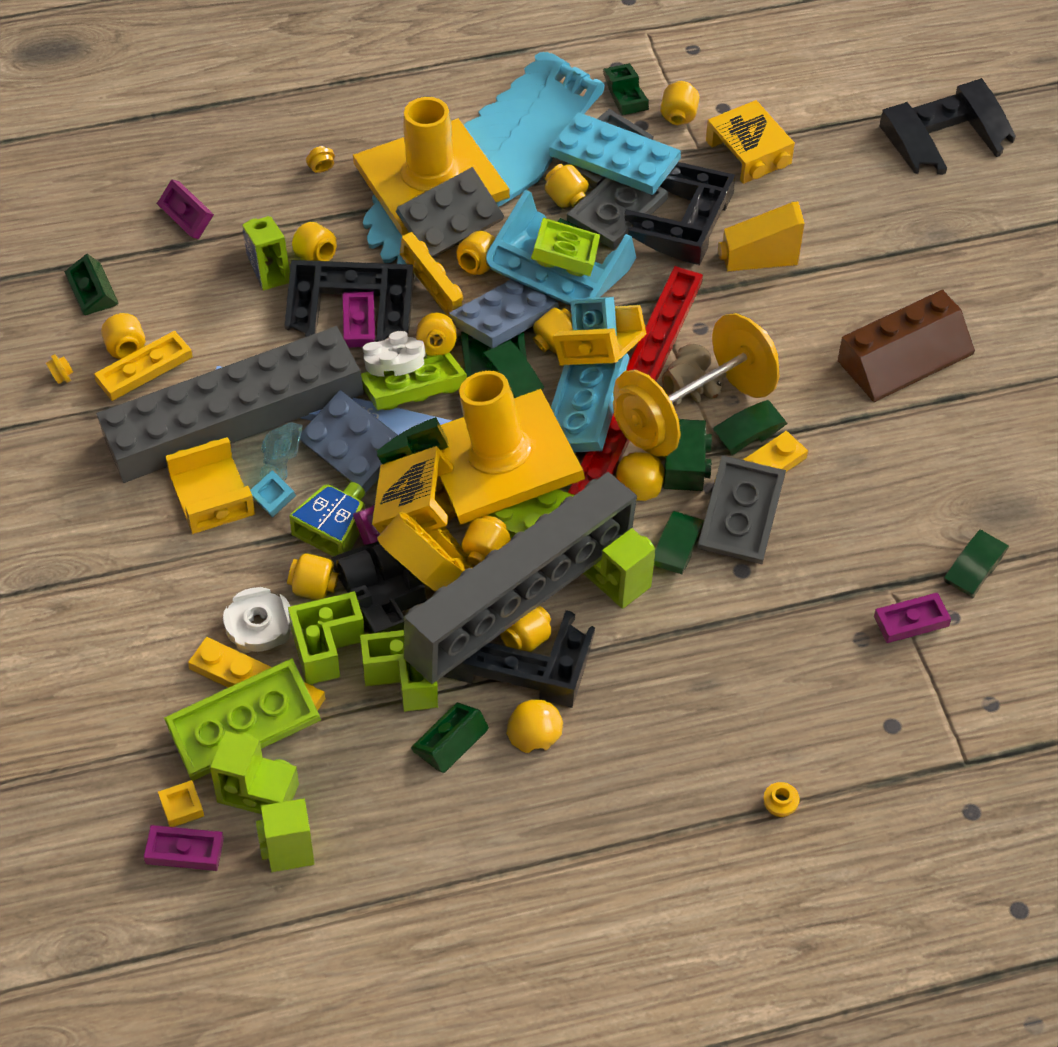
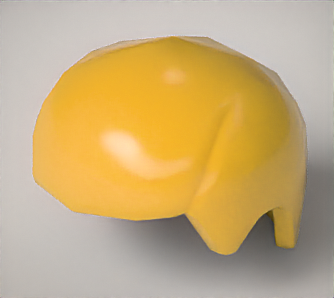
M636 451L629 453L621 459L616 470V479L637 495L636 501H647L660 494L665 479V468L659 458L647 452Z
M528 700L519 704L511 714L506 734L511 744L522 752L530 753L532 750L539 748L548 750L561 737L563 720L559 710L551 703L546 702V700Z

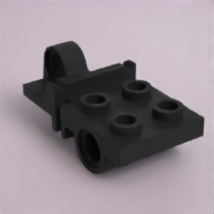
M379 541L331 557L336 573H339V579L347 593L355 591L363 616L364 627L367 628L369 626L372 633L404 630V615L402 611L427 601L423 582L386 551Z

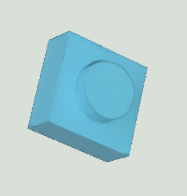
M273 470L250 490L253 499L271 517H274L296 497L294 490Z

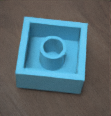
M614 297L570 300L573 330L615 328L617 336Z

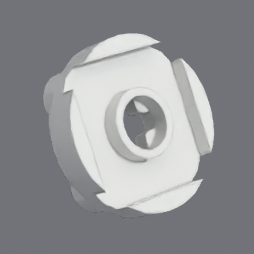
M405 331L393 332L389 335L388 339L370 342L363 346L365 368L370 374L375 376H384V371H394V376L411 373L424 365V357L427 358L424 342L408 337Z
M263 587L250 588L239 592L233 597V603L229 605L228 609L226 606L223 614L226 635L236 645L237 649L243 653L266 651L285 644L290 637L289 632L291 630L288 612L289 602L281 594L279 597L276 594H272L270 589ZM260 615L262 619L267 618L261 624L251 623L254 621L253 616Z

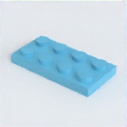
M578 112L549 147V156L653 195L681 159V150Z
M628 353L616 363L564 365L551 409L574 453L603 450L614 413L613 389L615 380L627 369L630 359Z

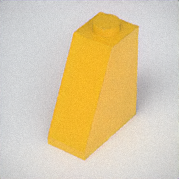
M799 202L788 203L725 228L723 241L718 242V255L720 260L725 261L727 272L798 265L805 224Z

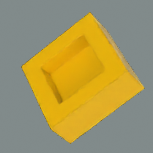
M192 780L158 791L169 827H175L204 817L203 808Z

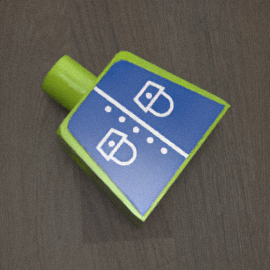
M270 216L250 219L242 225L246 253L262 290L288 284L290 268L283 233ZM266 257L273 259L272 264L266 265L265 262L268 261Z
M350 482L344 491L329 484L323 485L289 515L291 534L331 556L350 551L360 535L353 513L365 509V504L361 501L366 495L365 490L355 482Z

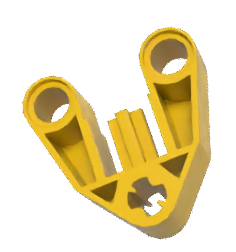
M400 512L377 537L379 543L386 551L435 592L439 588L447 587L457 580L464 570L474 567V565L468 562V556L463 552L460 544L446 527L425 532L413 518L404 512Z

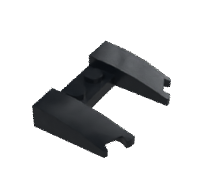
M982 78L958 85L955 95L914 108L908 102L882 109L879 125L915 174L919 173L920 164H933L937 175L946 174L947 166L929 133L968 121L996 157L1000 156L1004 150L1000 143L1005 138L1013 143L1016 137L1002 107Z
M678 162L660 187L674 195L691 200L682 221L626 209L624 219L632 224V227L628 228V235L658 252L700 266L708 249L709 237L722 210L726 211L734 194L735 174Z
M291 260L285 329L289 331L291 328L305 333V337L316 334L321 294L374 292V296H380L376 341L385 340L391 333L396 331H405L409 334L414 286L413 265Z
M566 610L550 657L489 642L443 677L473 684L475 675L538 690L540 691L539 700H546V702L573 708L595 634V627L591 626L586 634L582 633L571 625L575 620V614Z

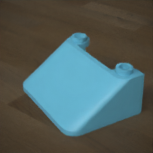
M527 190L523 192L486 255L488 266L493 271L570 306V300L600 298L630 270L637 258L632 236L625 234L618 248L607 255L603 264L594 262L591 276H574L569 274L566 269L557 266L548 268L539 265L537 260L531 259L542 219L546 218V216L537 211L532 193Z

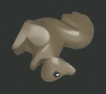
M687 344L679 348V352L676 354L677 360L670 364L662 377L663 390L668 396L706 374L704 371L711 364V354L707 349L698 344ZM726 372L689 394L697 403L701 402L700 394L711 399L717 398L724 385L722 380L726 377ZM682 398L673 402L674 406L680 405Z

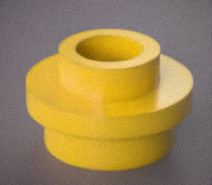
M316 147L306 157V163L308 167L312 168L313 172L322 173L334 166L335 155L330 148Z
M53 354L51 356L52 359L46 362L47 367L58 384L64 381L69 383L72 381L69 375L74 371L65 356L58 358L56 354Z
M776 782L768 786L763 797L766 809L776 817H786L794 813L798 808L800 800L797 790L785 782ZM777 795H782V796H785V797L788 798V799L782 801V800L777 799L776 796H777Z

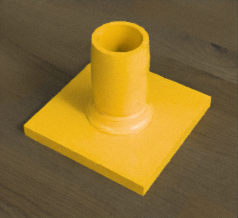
M421 97L408 103L403 117L404 137L353 154L354 165L402 236L409 232L396 213L397 207L471 167L475 169L495 202L510 198L509 187L459 118L451 121L447 104L435 97Z
M496 371L477 372L462 382L459 394L464 417L441 425L448 439L449 446L442 449L441 452L454 468L452 472L439 476L460 525L585 479L583 469L541 389L514 398L508 380L503 374Z

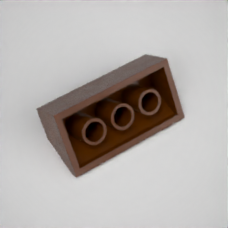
M942 289L842 336L837 361L873 402H876L973 355L975 349L961 308Z

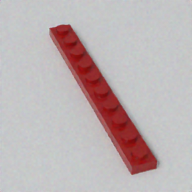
M674 266L645 327L646 335L638 342L626 371L638 370L649 375L657 382L702 284L703 274ZM614 413L603 450L586 453L581 463L585 479L573 483L568 493L576 495L591 480L599 479L607 472L614 476L629 444V440L618 426Z

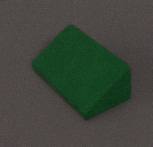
M89 254L84 255L64 271L80 309L85 316L119 304L101 263Z
M457 702L412 745L411 749L436 770L445 773L488 731L489 727L479 709Z

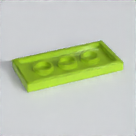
M291 658L166 716L164 720L189 777L194 781L211 773L210 766L225 731L248 733L256 739H260L262 749L321 721V718Z

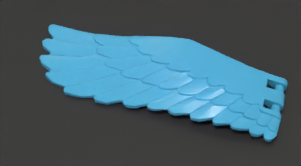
M540 52L535 55V61L524 68L525 74L511 83L510 89L497 95L495 103L484 106L478 112L479 117L464 124V127L510 189V198L496 202L498 207L522 194L541 179L552 162V156H549V147L578 112L585 114L591 105L602 95L605 87L602 81L590 79L588 73L577 67H570V63L555 54ZM586 89L584 96H580L583 90ZM373 195L374 205L365 214L363 220L364 228H371L367 235L369 248L374 249L383 245L380 253L383 263H391L398 258L397 264H406L400 256L402 235L376 196Z

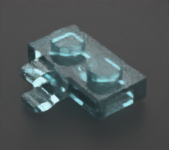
M290 422L266 434L262 443V453H265L263 463L265 465L260 470L261 479L271 469H274L285 482L288 475L287 463L288 460L297 456L303 425Z

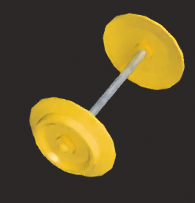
M740 314L723 315L715 323L712 333L713 352L719 367L669 396L649 375L638 370L624 371L615 380L613 410L618 426L625 437L635 446L654 456L670 455L677 449L681 436L679 419L673 402L725 372L728 381L741 393L753 398H763L770 395L777 387L780 374L778 353L774 342L767 332L751 319Z

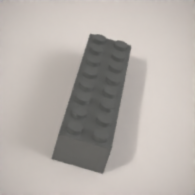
M335 326L96 414L103 437L123 483L166 468V456L179 450L190 449L206 444L209 441L220 440L226 437L229 438L231 444L321 410L339 390L351 399L363 395L364 391L361 371L338 327Z
M609 472L599 479L591 480L582 491L573 497H567L554 511L540 516L530 528L524 532L516 533L510 542L502 548L491 551L478 565L464 570L459 578L450 585L439 588L426 602L412 607L404 617V659L431 684L439 680L602 560V550L633 528L637 495Z

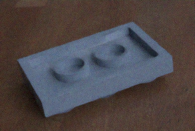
M511 279L449 313V318L452 319L456 328L490 348H495L531 328L550 309L558 308V301Z
M339 390L297 437L350 482L359 484L366 493L379 479L380 465L382 464L377 457V451L398 434Z

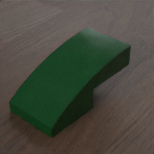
M630 63L603 69L607 86L621 115L649 110V100L639 87V76Z
M511 340L482 354L491 371H496L506 377L514 398L539 389L544 390V386L537 374Z
M766 400L741 410L712 429L733 456L757 438L762 443L787 425V422L773 404Z
M435 417L415 425L391 439L377 451V457L381 464H385L435 446L442 450L449 447L448 439Z
M673 511L655 549L654 566L683 574L691 559L693 547L702 532L705 520Z
M980 529L956 559L944 577V581L974 598L989 573L992 574L1001 561L1009 545Z

